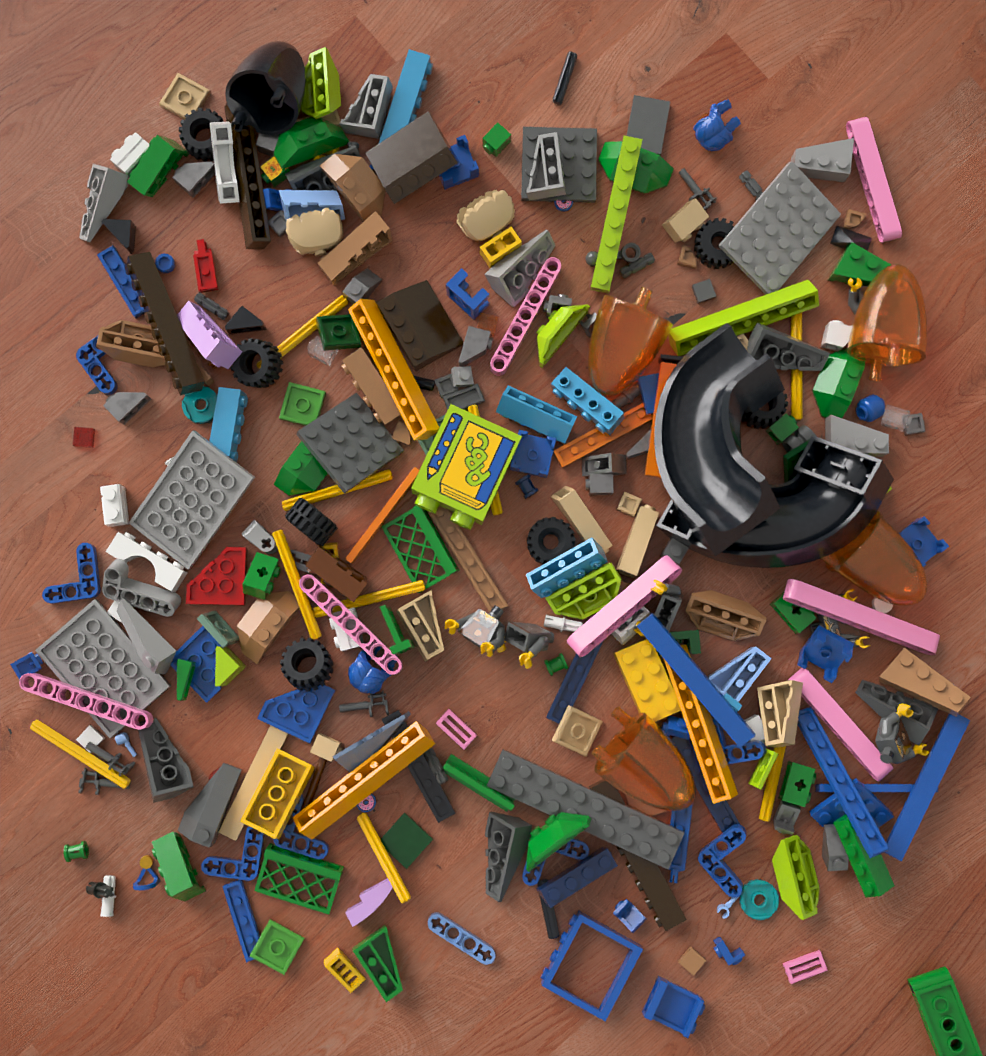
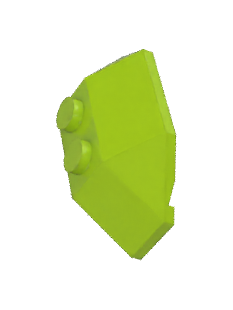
M326 47L311 53L308 58L309 61L305 66L306 86L302 112L315 119L332 113L341 106L339 73Z
M588 304L560 307L558 311L554 310L548 318L550 321L546 326L543 324L538 329L536 341L539 367L543 368L579 325L580 321L588 314L590 310Z
M612 562L603 564L599 569H594L585 574L584 577L574 580L545 599L556 615L583 620L599 612L618 596L622 579Z
M793 835L780 841L772 858V863L781 899L801 920H805L816 915L818 912L817 904L820 887L810 849L798 835Z

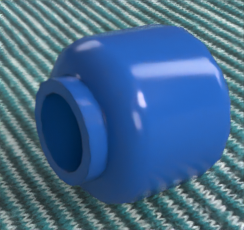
M869 395L857 403L856 414L861 420L866 422H872L882 417L885 413V402L877 395Z

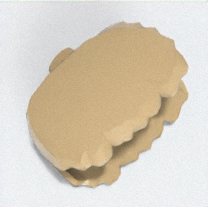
M497 190L488 191L485 193V196H479L478 199L470 202L467 208L462 207L459 209L456 222L464 234L474 241L494 238L502 233V230L512 222L515 212L514 203L504 190L499 192Z
M324 208L322 211L303 212L300 217L295 214L286 221L287 228L285 231L288 234L290 244L302 255L307 253H315V256L324 255L327 250L333 249L341 243L343 238L340 216L329 208Z

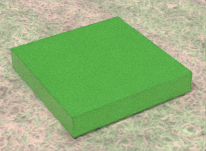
M289 382L279 419L304 426L308 425L320 417L326 391Z
M269 919L250 953V957L285 975L305 938Z

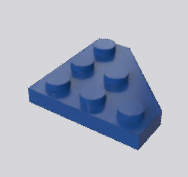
M202 626L176 651L171 666L177 672V659L196 662L190 686L208 703L222 689V686H215L216 647L222 646Z
M319 685L317 690L311 688V691L307 692L305 689L288 692L265 701L257 719L307 743H311L336 690L327 685L323 687Z
M857 778L852 780L878 828L894 817L892 811ZM835 793L809 811L811 817L822 827L834 824V821L846 814Z

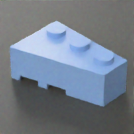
M279 190L286 221L295 214L300 217L303 212L322 211L324 208L334 210L335 213L339 214L341 220L345 219L343 205L337 190Z
M756 646L751 647L707 677L722 695L727 693L739 702L771 658Z

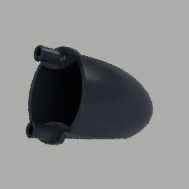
M284 41L264 44L250 53L235 70L225 91L227 105L234 115V119L231 122V128L234 127V131L240 132L243 126L251 125L258 133L277 135L288 131L294 126L302 107L306 86L305 66L300 53L294 46Z

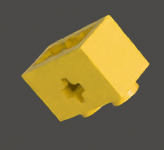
M509 227L480 246V255L489 268H491L498 261L521 247L522 241L513 228Z

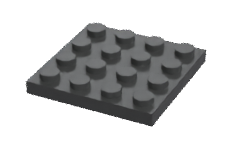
M523 127L521 201H529L526 192L529 186L538 135L557 132L560 140L566 195L530 201L595 203L597 129Z
M357 393L296 433L344 494L401 455L404 451L398 442L392 438V435L384 425L378 423L373 412Z

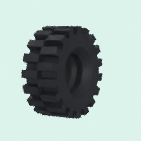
M714 218L713 222L709 220L706 225L703 224L696 235L694 252L697 251V259L701 258L700 262L702 264L708 263L707 267L709 268L713 265L715 266L714 269H719L720 266L723 269L728 264H733V261L722 249L718 250L712 246V239L719 236L724 239L734 228L732 226L734 222L731 220L729 223H726L727 219L722 218L721 221H719V218Z
M545 517L542 520H538L531 527L527 537V548L531 557L543 565L574 548L576 541L573 529L571 530L568 523L556 517ZM549 534L555 535L558 538V546L554 549L546 548L543 543L545 536Z

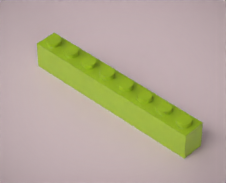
M629 136L623 137L590 290L609 294L643 139Z
M805 280L669 329L667 331L670 346L677 356H682L726 323L732 327L735 335L738 336L752 331L756 323L768 325L819 306L818 290L809 280Z

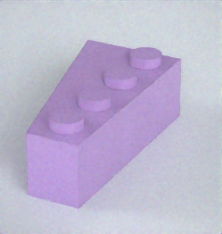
M188 301L177 314L183 331L186 332L204 358L211 361L215 366L229 369L242 353L237 345L199 305Z

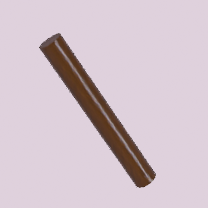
M322 757L319 758L301 810L313 801L327 762Z

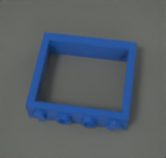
M578 910L577 914H573L568 924L570 927L568 931H564L559 940L561 944L558 950L554 949L549 959L551 961L549 967L543 969L540 977L542 979L541 983L543 987L606 1022L643 948L635 941ZM582 922L629 948L599 1008L551 982Z

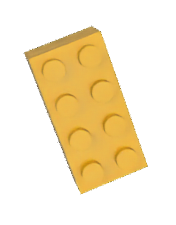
M647 638L613 653L644 725H649L681 711L676 694L660 657Z
M277 748L240 822L274 839H280L315 767Z

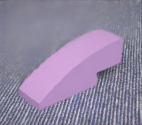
M388 878L361 892L359 896L362 901L346 910L345 913L352 927L366 919L385 900L393 888Z

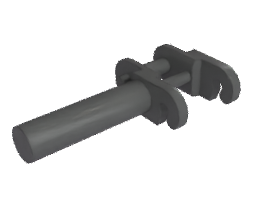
M685 168L679 172L680 176L694 193L689 198V201L701 198L705 203L703 209L705 211L709 209L712 205L711 203H715L717 197H713L709 192L710 187L704 188L702 192ZM706 194L710 201L707 202L703 195Z
M382 690V693L368 695L371 702L363 701L340 704L339 710L340 712L369 709L370 717H373L372 706L383 704L385 705L386 715H389L388 700H385L387 694ZM382 697V702H373V698Z
M89 742L85 747L109 762L108 770H116L119 772L120 777L127 774L136 763L133 761L124 766L118 762L122 755L121 753L113 756L92 742Z
M87 768L82 771L83 778L79 780L80 790L78 793H83L84 783H94L96 785L95 789L97 791H95V795H99L101 786L121 787L109 779H99L101 774L87 771ZM87 775L95 776V780H87Z

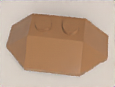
M333 154L320 165V168L362 222L375 211L379 216L382 215L385 189L362 157Z
M120 320L99 329L96 347L114 360L152 368L165 365L166 362L164 356H161L159 353L158 341L154 340L151 332L152 327L149 325Z
M713 590L692 593L685 609L697 629L732 641L760 636L767 620L764 615L748 602Z
M290 591L267 594L265 600L257 598L238 623L237 630L241 651L256 664H259L300 609L294 594Z

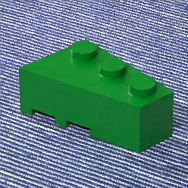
M156 135L150 141L147 151L141 155L137 167L130 172V178L127 182L144 196L153 197L167 181V178H165L172 169L176 171L179 167L177 165L179 160L183 156L187 158L189 153L174 140Z
M851 242L843 252L828 281H839L848 285V280L851 278L853 279V285H855L858 277L862 281V286L892 287L901 270Z
M383 925L354 946L352 950L385 1002H388L403 991L387 927Z

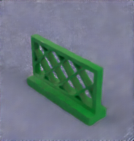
M416 505L412 507L413 509L383 525L382 529L412 583L417 582L419 574L429 576L425 585L426 590L460 570L427 511ZM411 514L416 519L415 527L405 525L406 518ZM392 525L401 526L398 537L392 536L388 528ZM404 527L414 530L411 541L401 538ZM417 531L423 532L426 536L424 544L414 542ZM400 540L410 543L407 554L400 552L398 548ZM413 544L423 546L420 557L410 555ZM426 548L433 549L435 553L433 561L423 558ZM409 557L419 559L417 570L409 568ZM422 561L432 563L429 574L420 571ZM435 564L442 566L446 573L440 577L432 575Z
M387 605L381 606V612L396 644L389 647L392 655H400L415 648L413 640H405L392 609Z
M450 754L443 766L444 772L448 776L504 811H512L515 806L514 798L488 787L487 784L490 777L455 755Z
M270 843L265 850L264 860L254 891L329 915L344 866L323 859L311 858ZM268 859L275 861L279 868L270 872L267 866ZM289 866L294 867L298 873L291 878L288 877L285 868ZM281 871L285 881L277 884L272 875ZM308 872L313 873L316 878L315 881L309 884L303 876ZM269 877L273 887L269 889L260 887L262 880ZM300 877L304 886L295 890L291 881ZM326 878L335 880L334 886L326 890L322 880ZM288 883L292 891L288 895L282 894L279 888ZM319 883L323 892L314 896L310 887ZM305 889L311 897L306 901L301 900L298 895L299 892ZM325 895L329 902L328 906H320L316 899Z

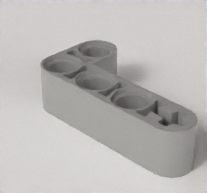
M122 559L114 560L105 570L102 592L105 597L120 602L124 598L131 606L167 617L172 616L181 604V597L175 592L128 578L129 566Z

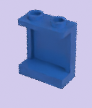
M658 975L642 1010L644 1018L660 1022L688 1038L690 1034L694 1033L697 1026L696 1019L698 1015H702L705 1004L701 996Z

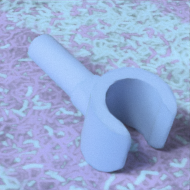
M123 732L115 736L117 745L125 744L133 757L137 755L129 742L130 739L127 733Z
M739 897L731 898L726 904L718 905L717 913L721 909H725L727 911L722 915V918H727L729 916V908Z

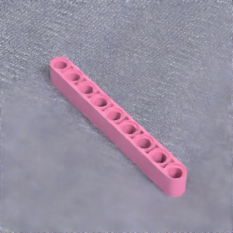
M795 579L787 580L783 600L918 652L936 655L940 639L939 634Z

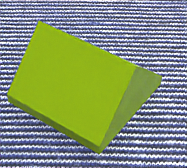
M216 647L215 686H227L246 667L228 647Z

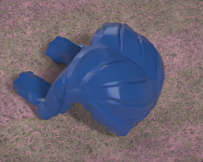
M729 99L718 104H712L710 114L700 119L693 127L696 139L706 150H721L733 140L732 132L741 124L740 120L735 116L724 126L721 114L732 108Z
M382 647L375 648L374 654L376 655ZM363 649L358 654L355 662L350 665L348 676L351 685L360 692L374 694L381 690L383 682L391 674L387 673L382 667L381 670L372 667L368 662L372 657ZM391 660L389 662V670H394L393 668L395 667V663L397 662L396 660Z

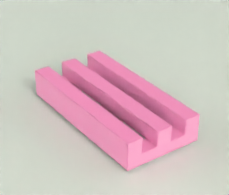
M450 709L436 722L463 750L477 736ZM450 715L471 735V737L468 738L455 724H453L447 718V716ZM443 720L466 740L465 744L442 724Z
M820 950L782 963L790 984L828 971ZM817 957L819 958V959H816V960H814V961H811V962L805 963V964H803V965L797 966V967H795V968L789 969L790 967H793V966H795V965H798V964H801V963H803V962L809 961V960H811V959H814V958H817ZM821 964V967L792 977V974Z

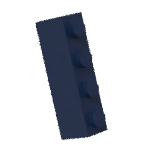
M601 847L585 859L580 860L537 887V890L546 906L552 908L618 865L608 848Z

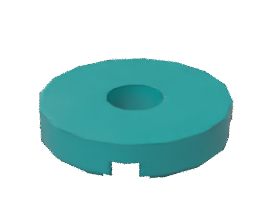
M203 386L201 391L185 394L182 401V409L186 417L198 424H206L213 421L217 394L214 390ZM200 400L206 401V407L202 410L197 409V403Z
M755 879L743 886L739 902L746 915L752 919L764 920L770 918L778 909L779 896L772 884L765 880ZM763 895L764 902L761 905H756L754 902L755 896Z

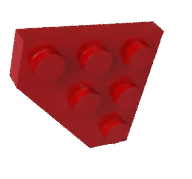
M226 547L218 557L212 560L201 573L186 585V604L245 605L246 594L243 593L242 584L246 577L247 548Z

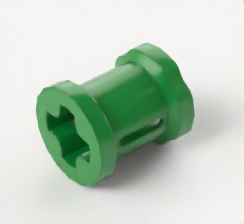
M562 653L549 661L547 659L544 660L550 676H553L559 670L568 669Z
M82 841L81 844L72 846L70 844L64 845L63 853L66 862H71L73 859L78 858L87 859L89 857L87 842Z

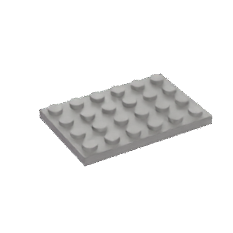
M791 161L787 163L718 246L766 295L781 288L840 217L841 213Z
M192 431L133 515L129 524L189 570L256 477L198 432Z
M97 599L89 603L35 650L61 682L145 710L171 687L162 674H155L144 665L130 637L114 618L108 614L107 610ZM85 696L83 700L85 706L90 704L88 696ZM104 702L102 704V710L106 713L109 709V706L106 702ZM125 709L120 711L121 718L125 719L127 717ZM89 713L109 738H113L125 727L123 724Z

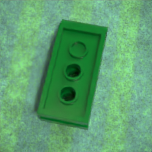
M944 966L908 978L910 990L935 1055L983 1056L947 967ZM949 1019L948 1024L943 1025V1022ZM957 1039L956 1043L951 1045L952 1040Z

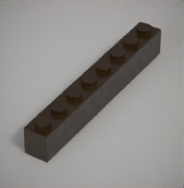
M226 103L224 106L226 122L229 121L231 123L234 115ZM251 125L243 126L242 131L236 132L233 130V127L231 128L233 159L238 184L239 207L246 249H265L271 242L254 129Z
M145 252L129 255L127 264H125L126 274L130 275L132 288L138 293L139 305L145 310V319L152 327L151 332L154 340L158 341L159 353L165 358V367L167 372L172 375L174 389L178 390L180 396L201 391L205 382L151 253Z
M610 776L589 786L590 789L625 804ZM616 846L620 855L626 856L628 862L625 864L630 874L635 873L638 879L635 883L639 891L644 890L647 896L644 900L649 910L654 909L656 913L654 919L658 927L663 926L665 931L686 921L687 919L658 865Z

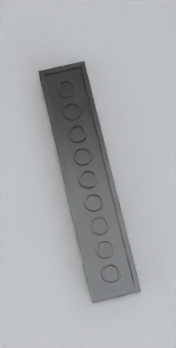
M504 749L487 784L488 787L551 816L553 814L557 816L561 812L590 816V826L583 831L668 870L684 836V831Z

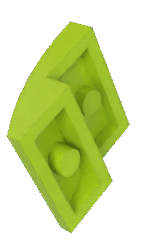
M766 749L765 755L760 758L748 784L762 790L779 754Z

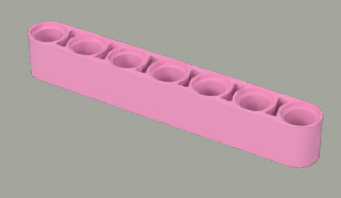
M863 117L848 121L846 124L847 135L849 139L854 138L853 155L878 239L881 243L899 239L902 236V230L869 119Z
M550 257L541 268L491 359L490 368L494 375L501 376L509 368L560 274L561 262L559 259ZM554 265L557 267V270L550 271L547 267ZM545 281L548 283V286L545 288L540 287L539 282ZM536 297L540 302L533 304L530 302V299ZM527 313L531 316V318L529 320H523L521 318V315ZM518 329L522 334L516 337L512 334V331ZM511 346L513 351L506 353L503 351V348ZM496 362H502L504 364V367L502 369H496L494 367V364Z
M668 555L662 557L568 638V645L579 657L587 655L657 595L656 592L650 590V588H654L656 585L653 580L656 579L664 584H670L681 574L682 569Z
M304 575L300 579V588L387 673L395 675L401 672L403 667L402 661L396 655H392L391 650L317 578L312 575ZM308 579H313L314 586L311 589L305 588V582ZM323 592L328 594V600L325 603L319 601V595ZM335 606H341L342 614L336 617L333 615L332 611ZM350 619L356 621V627L353 630H348L346 627ZM363 633L370 635V641L367 644H363L360 640ZM379 646L383 647L385 651L384 655L380 658L374 654L375 648ZM391 660H396L399 664L396 671H391L388 668Z
M800 668L788 679V681L803 682L801 697L812 707L815 713L876 781L879 782L893 770L890 763L887 764L881 761L879 750L807 669Z
M27 673L19 681L20 687L27 692L134 729L149 728L153 723V716L148 711L41 674ZM31 677L35 681L33 687H30L28 683ZM49 683L53 686L52 693H48L47 686ZM67 690H70L72 694L69 700L65 697ZM85 696H88L90 699L88 706H85L83 702ZM104 702H106L109 706V709L106 713L102 710V704ZM122 709H125L127 711V717L125 719L121 718L120 711ZM140 715H143L146 719L143 726L138 722Z

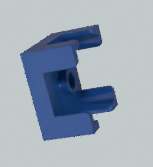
M465 135L456 138L457 144L450 146L459 162L439 175L444 190L479 177V168L476 160L473 161Z
M461 268L446 284L447 296L475 320L489 305V302L486 301L489 298V293L482 288L472 298L464 291L468 287V283L465 281L468 274Z
M519 430L518 435L522 436L512 458L510 470L547 478L556 438L549 436L541 438L528 435L527 431Z
M925 516L917 518L888 541L912 572L922 569L926 565L925 562L949 547L944 539L937 540L928 529L927 525L930 522Z
M819 625L800 650L797 665L806 669L809 661L824 669L823 678L833 683L837 677L838 667L844 659L848 663L852 658L854 643Z

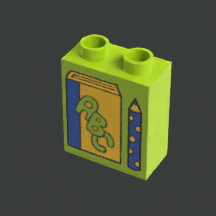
M450 404L412 485V493L418 496L414 504L436 514L439 506L453 512L450 521L471 530L474 522L482 525L522 436Z

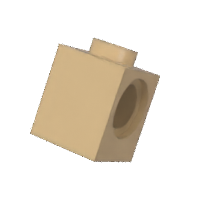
M319 733L310 753L332 762L334 760L333 756L342 751L343 748L340 747L342 742Z

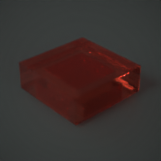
M74 427L73 446L94 448L95 429Z

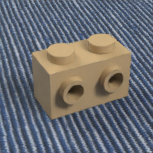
M693 199L673 214L662 226L675 243L681 240L685 242L692 236L691 232L693 230H699L703 224H706L704 221L709 215L698 200Z

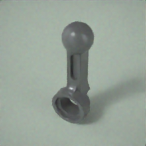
M635 243L626 244L622 250L618 251L616 260L620 259L629 263L636 261L641 254L639 246ZM627 248L634 250L635 255L633 258L626 256ZM596 251L587 253L586 263L590 266H596L598 253Z

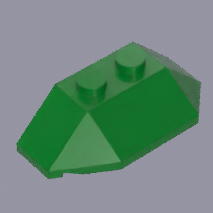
M309 117L296 122L291 129L279 135L273 154L281 169H285L347 145L349 140L341 127L321 117L317 119Z
M622 141L605 142L598 158L609 181L614 182ZM641 148L632 189L645 194L667 187L674 168L659 154Z
M848 347L829 355L822 371H819L812 389L821 417L827 418L833 415L843 418L853 400L864 371L866 354Z
M301 441L282 466L274 485L288 496L313 492L328 473Z
M561 812L557 816L554 814L545 821L546 824L541 828L537 826L532 830L528 842L526 870L528 872L533 870L537 865L588 828L591 822L590 816Z

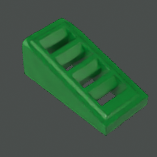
M177 659V700L179 701L187 700L196 662Z

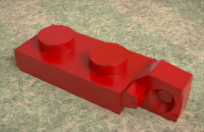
M204 239L196 240L198 251H194L193 258L198 290L200 293L219 290L211 248L207 249Z

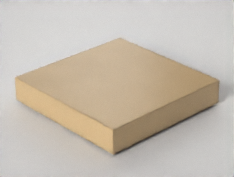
M177 73L159 104L166 110L186 119L184 117L186 114L190 115L192 110L196 112L198 108L203 107L211 92L202 85Z
M568 705L552 741L583 756H587L603 721Z

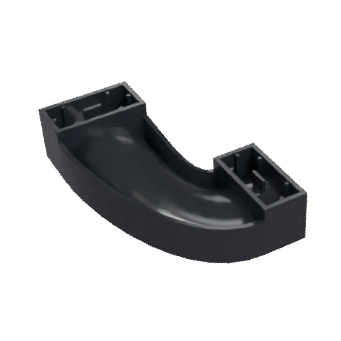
M728 323L697 344L675 366L661 393L654 427L655 455L663 484L682 519L690 527L694 536L715 557L780 509L766 477L742 455L740 424L746 409L752 413L756 412L785 389L772 358L767 353L758 360L752 357Z
M812 435L794 467L797 475L786 483L769 484L780 509L716 557L694 536L690 527L682 519L672 499L656 526L670 539L674 538L689 547L690 550L719 562L753 568H779L800 565L831 555L858 537L876 514L894 478L883 460Z

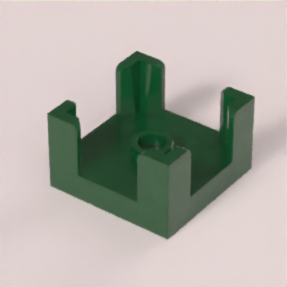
M699 630L669 632L678 643H683L684 639V644L687 645L690 654H701Z

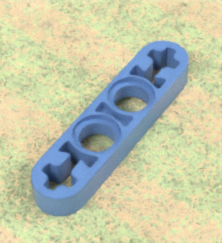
M439 912L429 916L428 927L432 932L482 964L489 965L495 960V950L491 945ZM440 918V923L444 926L446 922L449 923L444 933L441 932L443 927L440 925L433 926L432 919ZM450 928H456L459 931V935L456 938L448 936ZM468 938L473 939L476 943L472 949H467L464 945L465 940ZM479 944L482 945L480 947L482 951L487 952V950H490L491 958L483 959V953L478 951V954H475Z

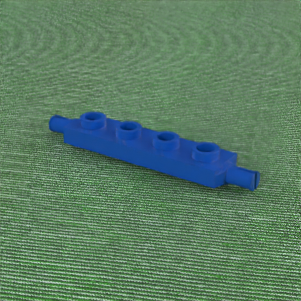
M682 775L681 786L674 788L670 825L684 831V836L669 868L671 870L669 882L673 883V879L674 883H678V873L686 869L695 790L689 788L690 776Z

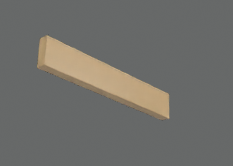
M270 725L218 833L237 841L245 825L240 820L276 749H282L288 733Z

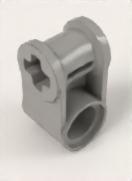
M253 520L242 532V535L261 551L267 554H274L278 550L274 537L256 520ZM267 541L271 544L270 548L265 544Z

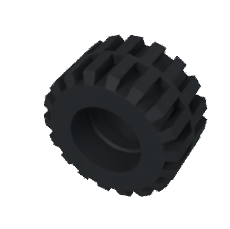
M198 108L196 112L192 110V114H186L184 116L186 119L180 122L182 127H179V137L182 144L195 159L199 160L201 158L203 162H207V159L214 161L211 138L206 141H197L195 139L201 130L210 129V123L224 121L217 112H212L211 109L206 108L204 111L203 108Z
M250 338L241 341L242 345L237 344L242 353L230 366V369L234 371L232 375L234 378H238L237 381L249 387L267 388L275 383V379L278 380L280 378L278 374L283 371L281 368L283 360H280L282 354L277 352L279 349L273 346L271 342ZM259 353L262 364L259 371L254 373L252 361Z
M781 392L769 401V411L758 409L752 413L746 409L741 421H746L748 427L754 425V429H759L760 427L765 429L768 426H772L787 410L785 409L788 406V401H785L788 398L787 394Z
M299 498L285 515L287 521L319 546H324L337 530V526L333 521L303 498Z
M300 638V642L293 641L291 647L289 645L286 647L287 652L282 653L284 659L280 660L282 665L281 671L292 686L297 687L301 691L303 689L306 692L311 691V688L317 690L319 685L323 687L325 685L324 681H329L331 678L329 673H333L331 655L318 640L314 641L312 638H308L306 641L304 638ZM316 657V664L313 669L305 673L298 672V666L303 659Z

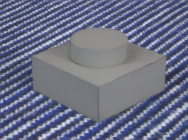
M471 366L453 367L451 369L454 387H470L474 385Z

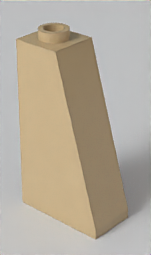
M564 486L551 496L552 500L582 541L594 538L602 546L604 553H608L609 548L613 545L577 492L568 486Z
M649 505L639 507L616 567L618 573L630 578L637 576L659 512L655 511L656 508Z

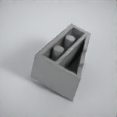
M833 415L825 419V440L872 457H883L889 454V434Z

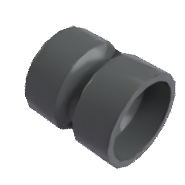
M801 425L794 431V436H788L782 442V445L788 453L811 439L812 435L816 436V434L808 426Z

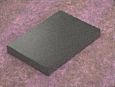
M634 95L626 136L643 139L641 148L661 156L670 101Z

